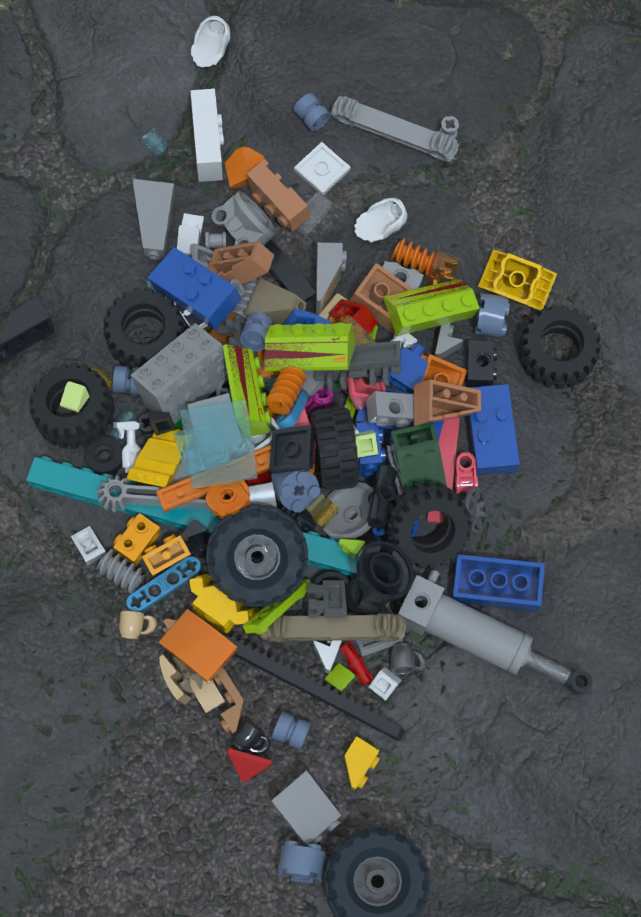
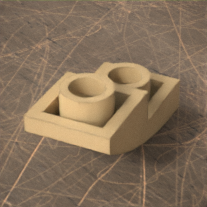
M190 679V687L206 713L225 702L213 679L209 684L203 680L202 689L197 686L195 680Z

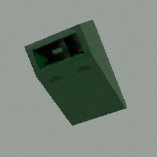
M433 422L391 431L389 440L402 489L408 486L412 488L418 482L425 485L426 481H433L435 484L442 483L447 487L439 442Z

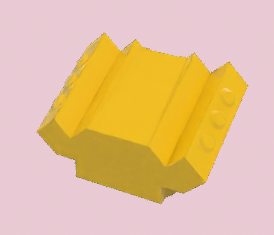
M493 249L478 287L534 309L542 310L557 273L510 253H503Z
M180 429L158 436L154 433L138 455L134 467L130 468L127 480L156 485L157 487L172 485L184 455H191L196 441L195 433Z
M208 574L189 579L191 592L197 595L191 604L193 606L192 610L224 635H227L235 624H245L259 612V606L248 608V606L238 603V601L235 602L228 599V595L218 590Z

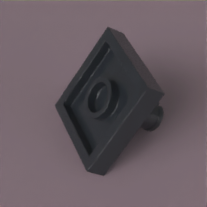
M312 425L272 430L270 472L276 474L313 469L315 428Z

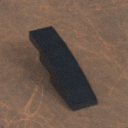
M269 240L264 246L274 254L268 272L275 282L278 281L283 289L296 294L305 302L314 298L316 292L282 250L272 240Z

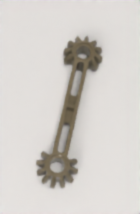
M387 613L378 615H348L346 618H324V616L308 618V616L281 615L268 627L269 629L265 633L260 634V637L266 641L279 643L288 641L380 640L381 642H390L404 638L406 624L405 618L402 616Z

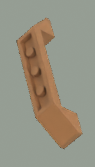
M165 619L163 621L165 628L162 630L165 634L176 623V620ZM222 668L213 679L218 686L223 685L226 690L223 693L230 705L234 703V706L221 714L223 720L220 721V724L226 733L230 731L234 735L239 727L244 700L225 669Z

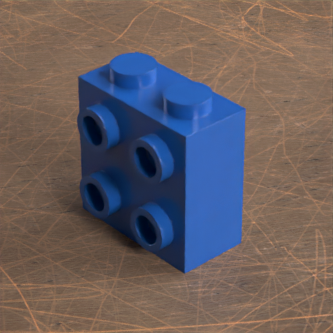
M356 423V428L359 432L373 430L376 435L378 454L358 458L359 476L367 479L376 477L378 467L384 465L385 450L381 449L383 430L378 428L376 423Z

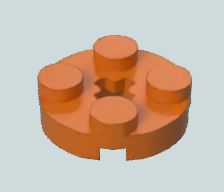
M220 477L208 487L209 491L206 495L208 508L221 519L229 514L234 515L241 508L251 504L249 488L241 478ZM226 494H228L229 496L233 495L231 499H229V500H224V499H225V496H224V495H226Z

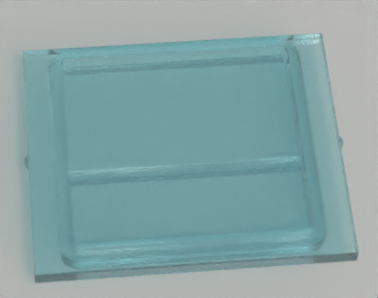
M246 400L180 410L192 489L219 484L226 485L231 482L258 478Z

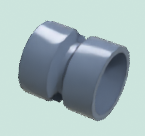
M313 93L304 95L294 106V112L301 119H304V123L311 131H317L322 128L331 117V113L324 106L320 105V101Z
M254 312L247 317L240 337L243 347L252 349L253 352H259L265 348V337L270 325H273L268 315Z
M116 365L113 375V392L126 393L130 391L131 394L140 395L131 377V374L138 367H133L130 370L128 366Z
M282 711L272 734V739L282 743L288 740L291 747L301 750L311 723L303 719L296 722L293 715Z

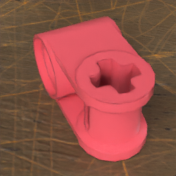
M468 452L461 453L455 462L454 485L456 494L469 492L471 488L478 487L475 457ZM460 461H468L470 463V467L463 468L460 465Z

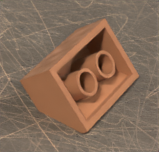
M376 263L350 301L366 305L378 324L392 334H395L383 298L414 289Z

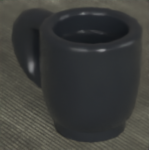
M246 719L237 728L231 742L244 753L250 750L256 754H264L271 747L270 740L263 736V732ZM261 738L263 744L259 748H253Z

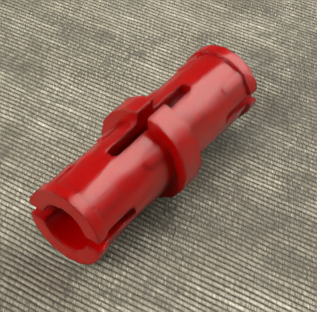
M351 641L339 648L349 664V669L354 671L362 686L374 680V677H372L364 664V658L359 656Z

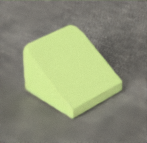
M68 381L60 406L79 412L90 397L86 387Z
M373 430L355 434L358 458L378 454L376 435Z

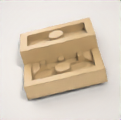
M162 654L159 660L164 680L174 697L186 705L192 698L179 685L183 675L174 662Z

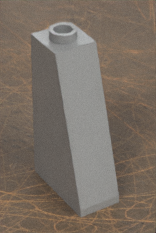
M133 179L144 256L153 260L164 259L175 196L174 184Z

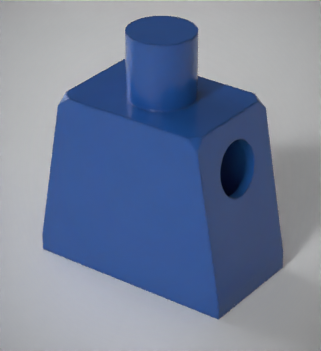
M414 343L411 350L405 347L402 348L401 373L392 374L391 368H389L390 384L400 391L414 394V385L422 382L428 366V362L421 358L425 351L423 346Z

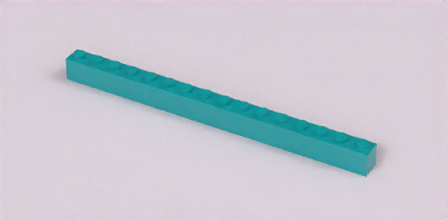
M45 456L41 458L34 457L26 479L29 487L104 507V504H100L98 501L100 496L97 495V490L102 489L100 487L101 482L108 483V476L112 480H115V477L105 473L102 476L94 474V471L88 468L76 469L72 464L66 462L61 464L55 463L53 459ZM128 480L127 485H135V483ZM113 491L110 495L118 497L121 495V492ZM124 504V511H121L120 507L117 508L118 512L137 516L140 513L150 521L185 530L193 520L197 519L209 528V530L203 532V534L209 533V535H211L213 529L221 520L219 516L214 518L210 510L175 508L164 513L163 508L157 506ZM308 531V533L303 532L308 547L307 565L327 571H336L352 578L357 577V558L353 559L338 548L339 540L332 537L328 539L322 538L320 534Z

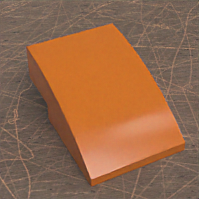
M422 354L421 358L428 362L422 382L431 379L462 386L467 373L466 369L431 354L428 356ZM391 386V389L399 390L394 386Z
M188 609L158 642L208 684L238 650L236 645Z

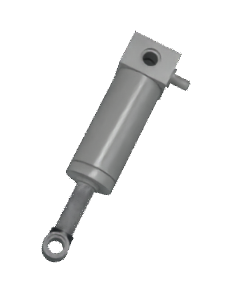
M432 570L427 580L418 575L416 576L398 615L405 618L406 629L421 636L426 631L515 675L520 667L528 666L563 683L573 695H583L592 687L593 679L587 671L566 668L531 651L532 648L530 646L533 637L444 595L443 591L445 588L435 584L439 576L438 571ZM416 604H421L424 608H419ZM575 678H581L585 683V687L579 688L575 684Z

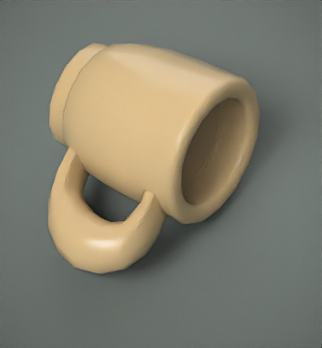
M135 611L120 612L119 631L121 638L139 639L141 634H150L157 627V620L153 616H144V613ZM146 619L148 620V627L142 631L143 622Z

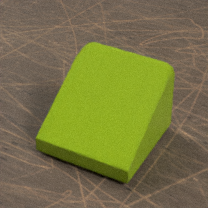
M340 539L338 548L353 559H356L359 552L364 549L366 542Z
M338 663L324 680L334 689L337 688L341 694L355 679L356 675Z

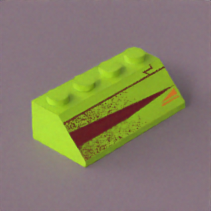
M461 279L405 291L383 298L396 336L472 318L480 309L473 289Z
M352 323L270 325L265 337V371H281L285 367H294L301 371L348 370L356 345Z
M228 344L222 345L235 418L245 438L269 433V424L272 423L270 411H266L267 394L266 392L263 393L262 387H265L263 375L259 374V369H262L260 358L255 357L252 349Z

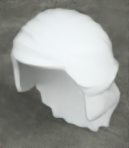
M210 16L199 25L191 48V56L193 57V62H196V66L203 68L216 65L224 56L226 46L230 41V28L222 18Z
M387 198L372 204L367 212L357 218V223L354 225L356 229L354 233L357 237L370 242L387 238L392 233L399 231L406 223L408 216L405 206L397 198Z

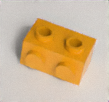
M140 513L136 518L133 516L126 525L127 530L123 535L120 533L113 543L115 553L121 554V557L124 559L127 558L131 564L135 563V567L142 560V556L145 555L144 550L151 547L162 533L158 525Z
M173 534L163 540L165 544L157 548L156 545H153L144 550L145 555L142 558L152 576L191 555L181 535L176 537Z

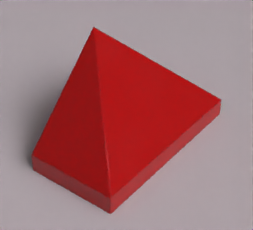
M228 748V757L242 783L271 768L272 760Z

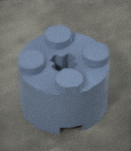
M480 293V300L478 299L480 309L476 312L478 325L475 327V334L495 337L505 336L507 323H505L504 316L509 315L510 307L508 298Z
M308 470L272 473L271 475L275 499L288 510L301 512L315 498L320 496L317 478Z
M285 841V846L281 847L277 876L283 878L284 874L291 876V881L313 883V879H316L317 882L322 883L326 853L321 850L322 846L317 844H308V847L299 846L298 842Z

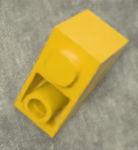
M357 736L344 756L350 788L354 792L357 787L362 789L368 779L365 776L368 769L374 770L380 760L377 757L379 750Z

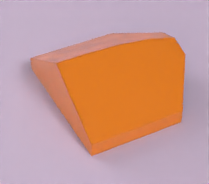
M249 147L236 149L225 162L229 188L248 186L249 181L246 173L263 161L264 156Z

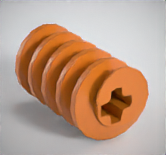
M403 238L397 244L391 261L395 257L398 264L404 260V267H408L410 264L411 269L419 267L418 271L420 274L426 270V277H429L437 260L435 259V252L433 251L428 256L427 248L420 252V245L413 249V242L411 241L408 245H405L406 239Z
M285 367L280 371L266 399L267 405L272 411L282 415L290 413V409L294 406V402L297 400V396L307 380L305 373L294 367Z

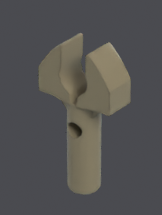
M173 657L174 662L183 675V681L179 683L181 688L188 693L194 694L192 688H190V679H192L202 689L203 679L196 673H191L189 668L176 657Z

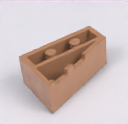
M264 159L246 173L252 193L251 198L256 204H261L270 216H275L282 227H287L293 232L310 218L308 205L291 187L286 188L279 181L282 177L278 173L274 175L269 170V163Z
M259 241L217 248L214 250L208 269L228 282L232 279H237L243 285L268 273L274 254Z
M431 379L414 385V426L465 417L481 411V390Z

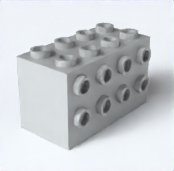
M195 323L132 373L131 377L145 406L151 411L170 412L175 424L189 413L187 404L205 400L217 390L218 384L226 379L228 374L222 344Z

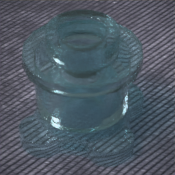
M152 128L148 134L142 137L141 141L143 142L142 146L144 148L149 147L153 155H160L167 148V140L157 134L158 130L156 128Z

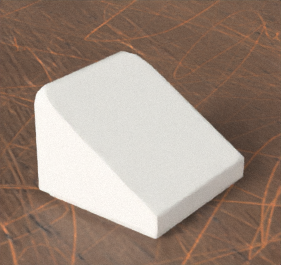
M384 667L369 685V688L386 701L402 680Z

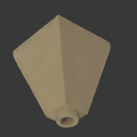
M259 278L243 315L248 317L251 313L261 312L271 318L273 325H283L293 309L305 311L307 303L296 294Z

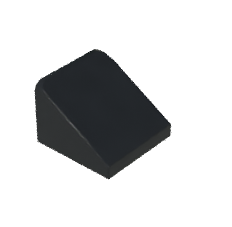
M148 412L149 421L156 436L176 430L170 412Z
M193 520L181 534V538L185 539L209 530V528L199 520Z

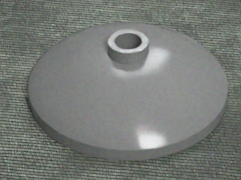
M358 482V485L354 488L332 491L326 498L329 504L328 508L319 516L320 525L325 533L337 540H350L368 531L371 528L366 521L370 505L368 496L373 491V488L365 483Z

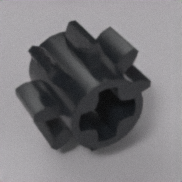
M202 532L189 537L190 543L186 546L193 557L196 555L198 558L206 557L210 538L209 533L203 534Z

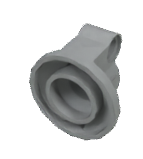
M242 191L236 192L223 206L215 208L212 212L213 222L226 228L236 239L234 245L259 241L264 246L277 234L275 226L263 210ZM226 214V219L222 221V217Z

